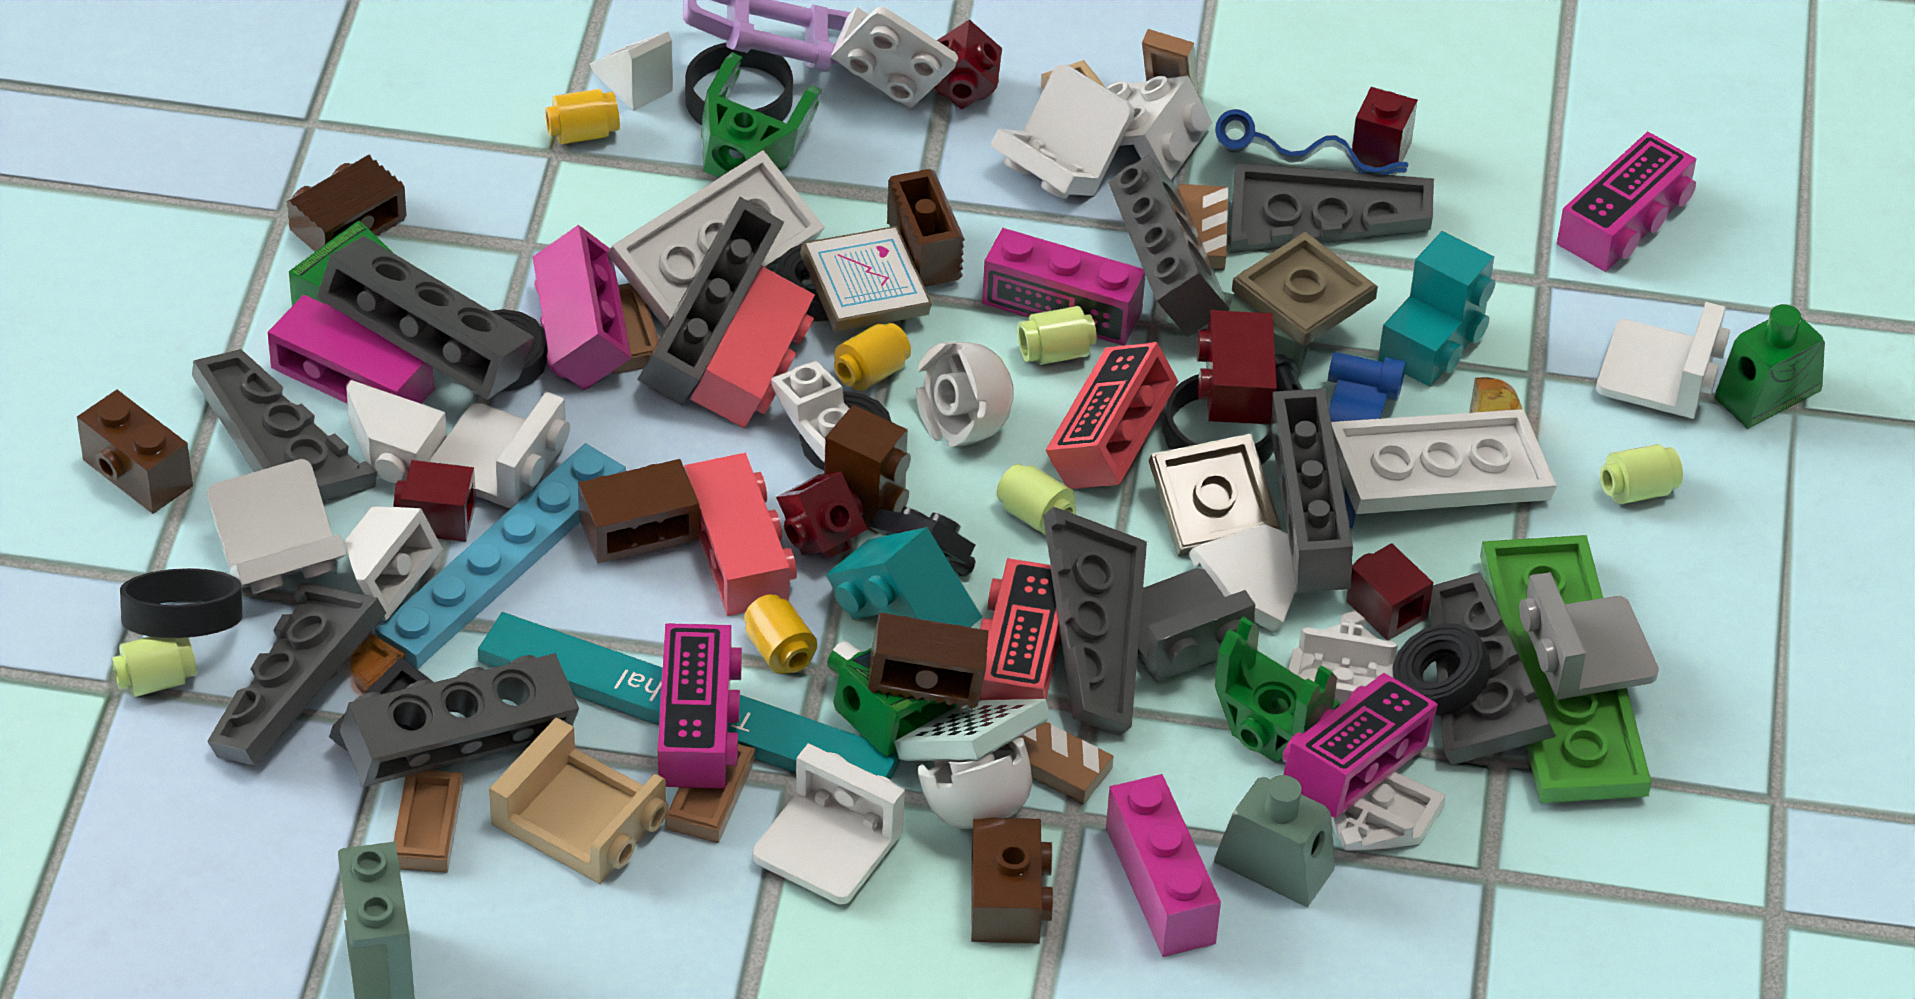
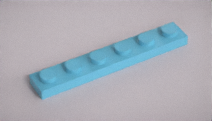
M584 443L397 609L387 621L379 625L375 629L376 644L398 658L402 657L416 669L421 667L580 523L578 482L625 472L626 467Z

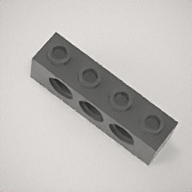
M1150 154L1137 163L1127 166L1119 175L1108 181L1154 297L1183 333L1189 337L1209 323L1210 310L1229 311V305L1180 190Z
M739 197L717 232L639 375L638 381L680 405L684 404L703 375L781 230L784 221L746 199Z
M364 235L330 255L316 297L487 400L519 379L534 338L531 334Z
M1325 388L1273 392L1271 436L1297 593L1351 589L1353 544Z
M556 653L537 658L533 655H525L514 659L508 665L487 670L482 667H475L460 673L457 677L433 682L426 679L417 681L406 689L386 694L370 692L363 694L353 702L348 703L340 733L362 787L528 747L556 717L573 726L579 706ZM502 700L512 701L516 706L506 704ZM450 712L460 713L466 718L456 717L452 715ZM398 725H407L413 728L414 731L402 729Z

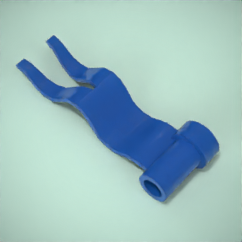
M1239 109L1224 112L1216 122L1215 132L1218 142L1227 151L1232 153L1241 152L1251 143H1256L1267 147L1278 158L1294 163L1305 161L1325 147H1335L1345 153L1358 173L1384 175L1406 173L1409 165L1408 162H1396L1381 168L1368 167L1358 160L1346 140L1336 135L1324 136L1305 150L1291 152L1281 148L1268 135L1255 132V124L1252 117ZM1236 128L1240 129L1244 136L1241 139L1232 140L1226 133Z
M1334 351L1327 380L1328 382L1337 383L1329 406L1331 422L1381 419L1386 399L1398 401L1406 361L1385 357L1384 362ZM1345 487L1344 498L1349 527L1353 529L1356 513Z

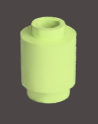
M1079 306L1031 314L1029 320L1019 322L1017 328L1018 342L1025 362L1036 361L1039 365L1086 357L1089 355L1090 345H1095L1097 341L1096 327L1090 314L1084 315Z
M1659 444L1610 453L1606 458L1605 465L1601 468L1600 480L1603 490L1607 495L1612 496L1616 503L1625 504L1669 495L1672 489L1679 488L1682 484L1683 468L1680 457L1675 449L1672 447L1664 448Z
M1015 464L1004 473L999 481L996 493L998 500L1003 502L1004 509L1046 535L1043 515L1052 507L1076 514L1074 491L1033 465L1023 466L1022 464Z
M151 636L119 644L120 656L111 658L119 689L129 687L133 697L185 684V678L197 675L195 657L189 638H160Z

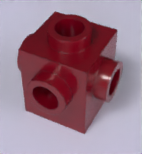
M970 19L937 40L954 51L958 56L955 68L934 87L940 95L950 99L962 110L978 99H986L995 91L999 83L1002 47Z
M842 472L819 474L776 497L786 519L784 521L786 535L790 542L796 548H799L802 555L822 553L824 559L834 557L853 547L851 538L868 530L862 518V503L858 495L848 487Z

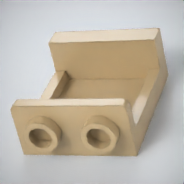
M557 717L489 788L492 825L598 884H601L615 868L620 869L626 865L634 852L635 845L648 831H656L663 823L668 812L665 778L653 774L642 785L575 749L574 727Z

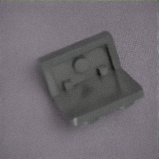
M1195 568L1143 587L1138 655L1156 683L1216 661L1218 650L1226 632L1231 629L1237 633L1239 621L1243 616L1254 623L1256 604L1246 590L1224 597L1206 570L1202 568Z

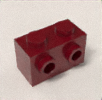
M1210 310L1208 330L1198 331L1196 352L1197 362H1206V368H1200L1198 399L1207 400L1208 421L1271 424L1273 392H1276L1277 389L1273 313Z

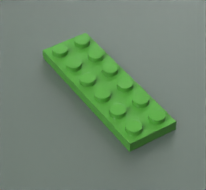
M1587 535L1482 541L1480 558L1488 589L1556 735L1554 738L1526 745L1539 802L1555 803L1649 796L1652 782L1627 688L1557 700L1546 674L1540 668L1536 650L1520 619L1519 604L1522 599H1526L1529 577L1531 575L1551 572L1564 604L1603 598Z

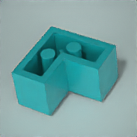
M1441 231L1415 259L1410 296L1383 324L1378 361L1384 362L1385 357L1406 361L1405 375L1429 387L1434 384L1444 371L1447 373L1452 372L1457 366L1463 350L1470 342L1478 343L1487 330L1490 318L1485 315L1486 307L1495 288V280L1491 279L1494 256Z
M928 527L868 539L825 575L834 589V595L838 604L850 614L852 619L875 616L881 612L972 627L983 618Z

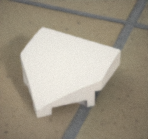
M1264 524L1192 548L1188 553L1195 568L1202 567L1205 569L1224 597L1243 590L1247 591L1256 604L1255 623L1273 633L1283 623L1296 592L1287 533Z
M1354 610L1341 615L1340 624L1324 630L1309 627L1301 629L1299 647L1292 650L1288 670L1304 680L1309 678L1314 682L1318 668L1321 665L1337 676L1334 699L1342 705L1349 699L1357 687L1367 686L1382 673L1393 677L1392 666L1396 658L1398 645L1393 641L1377 639L1364 628L1365 618Z
M1394 772L1338 817L1334 818L1331 816V824L1345 851L1389 849L1419 845L1443 810L1445 794Z

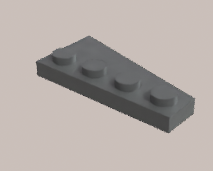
M1236 163L1230 253L1279 248L1303 232H1307L1318 242L1322 243L1431 230L1434 178Z
M242 349L193 360V379L253 472L298 459H305L312 465L322 501L376 487L377 471L366 461L359 464L348 454L349 446L335 433L330 436L324 433L314 423L315 415L302 403L296 405L283 396V386Z
M1052 507L1043 515L1073 719L1121 736L1132 727L1147 541L1057 507Z
M1478 572L1433 585L1431 596L1433 626L1441 623L1461 624L1473 630L1488 650L1491 663V675L1487 686L1476 700L1459 711L1441 716L1444 753L1451 765L1556 737L1481 573ZM1449 655L1436 660L1438 682L1449 678L1457 671L1461 664L1460 658Z
M301 582L294 594L298 605L292 614H282L273 629L277 640L269 653H259L250 668L255 676L249 687L237 690L207 741L215 755L219 758L253 766L261 758L265 757L272 749L273 744L292 722L302 715L311 700L337 674L342 664L369 637L373 628L385 616L386 611L378 597Z

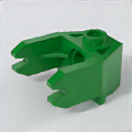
M730 53L724 60L706 93L701 128L703 172L720 178L763 150L780 171L787 168L790 157L795 153L819 106L818 99L822 89L810 85L802 95L788 122L784 123L728 100L739 77L741 69L738 68L743 60L742 56ZM732 149L742 153L744 157L739 159L733 158L729 150Z
M1243 616L1239 621L1237 633L1229 629L1218 650L1214 687L1232 736L1239 739L1249 750L1259 752L1277 763L1283 758L1284 750L1295 734L1298 732L1305 733L1318 723L1321 716L1328 709L1335 710L1340 706V702L1334 699L1337 676L1321 665L1317 670L1314 682L1309 678L1304 680L1259 652L1257 646L1260 629L1255 623Z

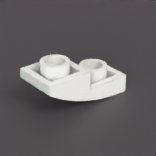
M815 360L771 378V384L780 403L797 430L820 459L825 462V437L848 411L849 407L844 403L843 386Z

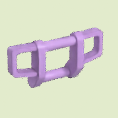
M683 0L684 22L726 40L727 48L748 53L750 49L801 60L805 61L806 66L826 72L831 64H839L830 58L836 44L828 41V29L842 31L845 21L851 12L828 9L827 7L814 4L810 8L777 0H712L727 5L726 19L700 8L696 0ZM749 14L806 27V41L755 30L754 24L749 23Z

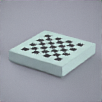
M1046 699L979 700L977 707L970 709L967 704L961 708L957 706L894 741L899 760L978 761L1048 721L1047 719L1051 716Z

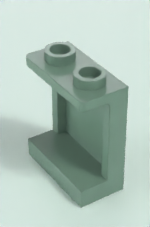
M396 841L342 848L338 851V861L347 920H344L354 998L415 999L410 935Z

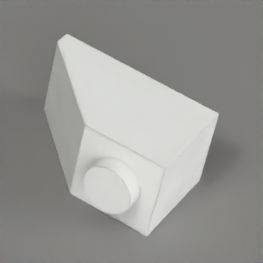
M353 380L347 385L349 423L366 462L377 471V476L382 477L384 480L392 483H397L398 480L406 481L411 460L428 462L447 437L445 412Z
M372 506L344 540L355 578L364 595L378 597L386 611L385 616L381 619L383 621H387L443 550L421 508Z

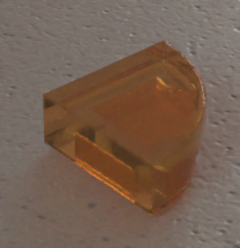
M1490 377L1475 378L1469 413L1523 409L1516 391L1508 383Z
M372 633L351 654L352 678L362 694L400 657L405 660L404 653Z

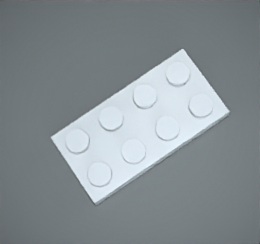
M764 150L613 244L607 255L665 328L722 223L739 197L746 199L784 221L781 230L761 265L766 269L777 264L780 257L790 248L816 239L824 230V225Z
M1524 409L1331 422L1340 475L1356 514L1552 500L1557 487Z

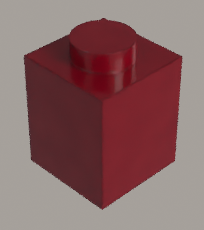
M1370 87L1355 118L1352 151L1361 163L1381 168L1392 163L1403 162L1412 143L1417 99Z
M411 460L406 481L398 480L396 483L393 507L421 508L437 539L466 542L476 507L474 467Z
M1391 543L1373 554H1364L1352 565L1351 589L1347 590L1346 602L1364 617L1383 638L1389 641L1428 618L1434 582Z

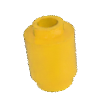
M599 88L555 95L552 98V106L545 107V120L549 136H558L561 145L606 138L609 136V132L620 129L618 105L613 91L602 93Z
M875 324L837 346L834 353V370L837 377L843 384L857 391L866 390L903 368L905 361L911 355V345L908 337L896 324Z
M774 594L762 596L751 603L744 614L745 631L772 671L778 674H787L801 671L807 667L817 650L818 643L816 637L793 605Z

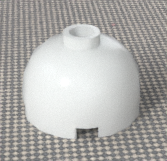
M970 342L939 343L927 351L920 362L918 372L926 371L924 387L916 388V401L920 418L929 435L935 440H941L944 437L948 442L946 446L955 447L981 442L997 433L1009 418L1014 396L1013 381L1002 358L988 347Z
M1018 737L1008 743L1009 746H1003L978 761H933L934 768L928 770L921 764L918 767V776L924 796L931 810L943 822L960 829H972L973 819L1009 818L1016 814L1029 798L1032 786L1030 759L1023 738Z

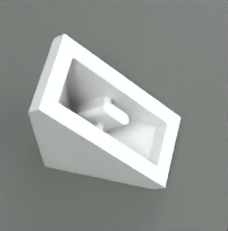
M668 31L629 44L589 63L593 73L632 110H636L673 91L672 39Z

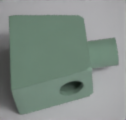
M1279 775L1271 780L1266 777L1257 778L1234 810L1216 852L1214 862L1308 908L1335 869L1330 811L1325 805L1302 795L1300 783L1291 776Z

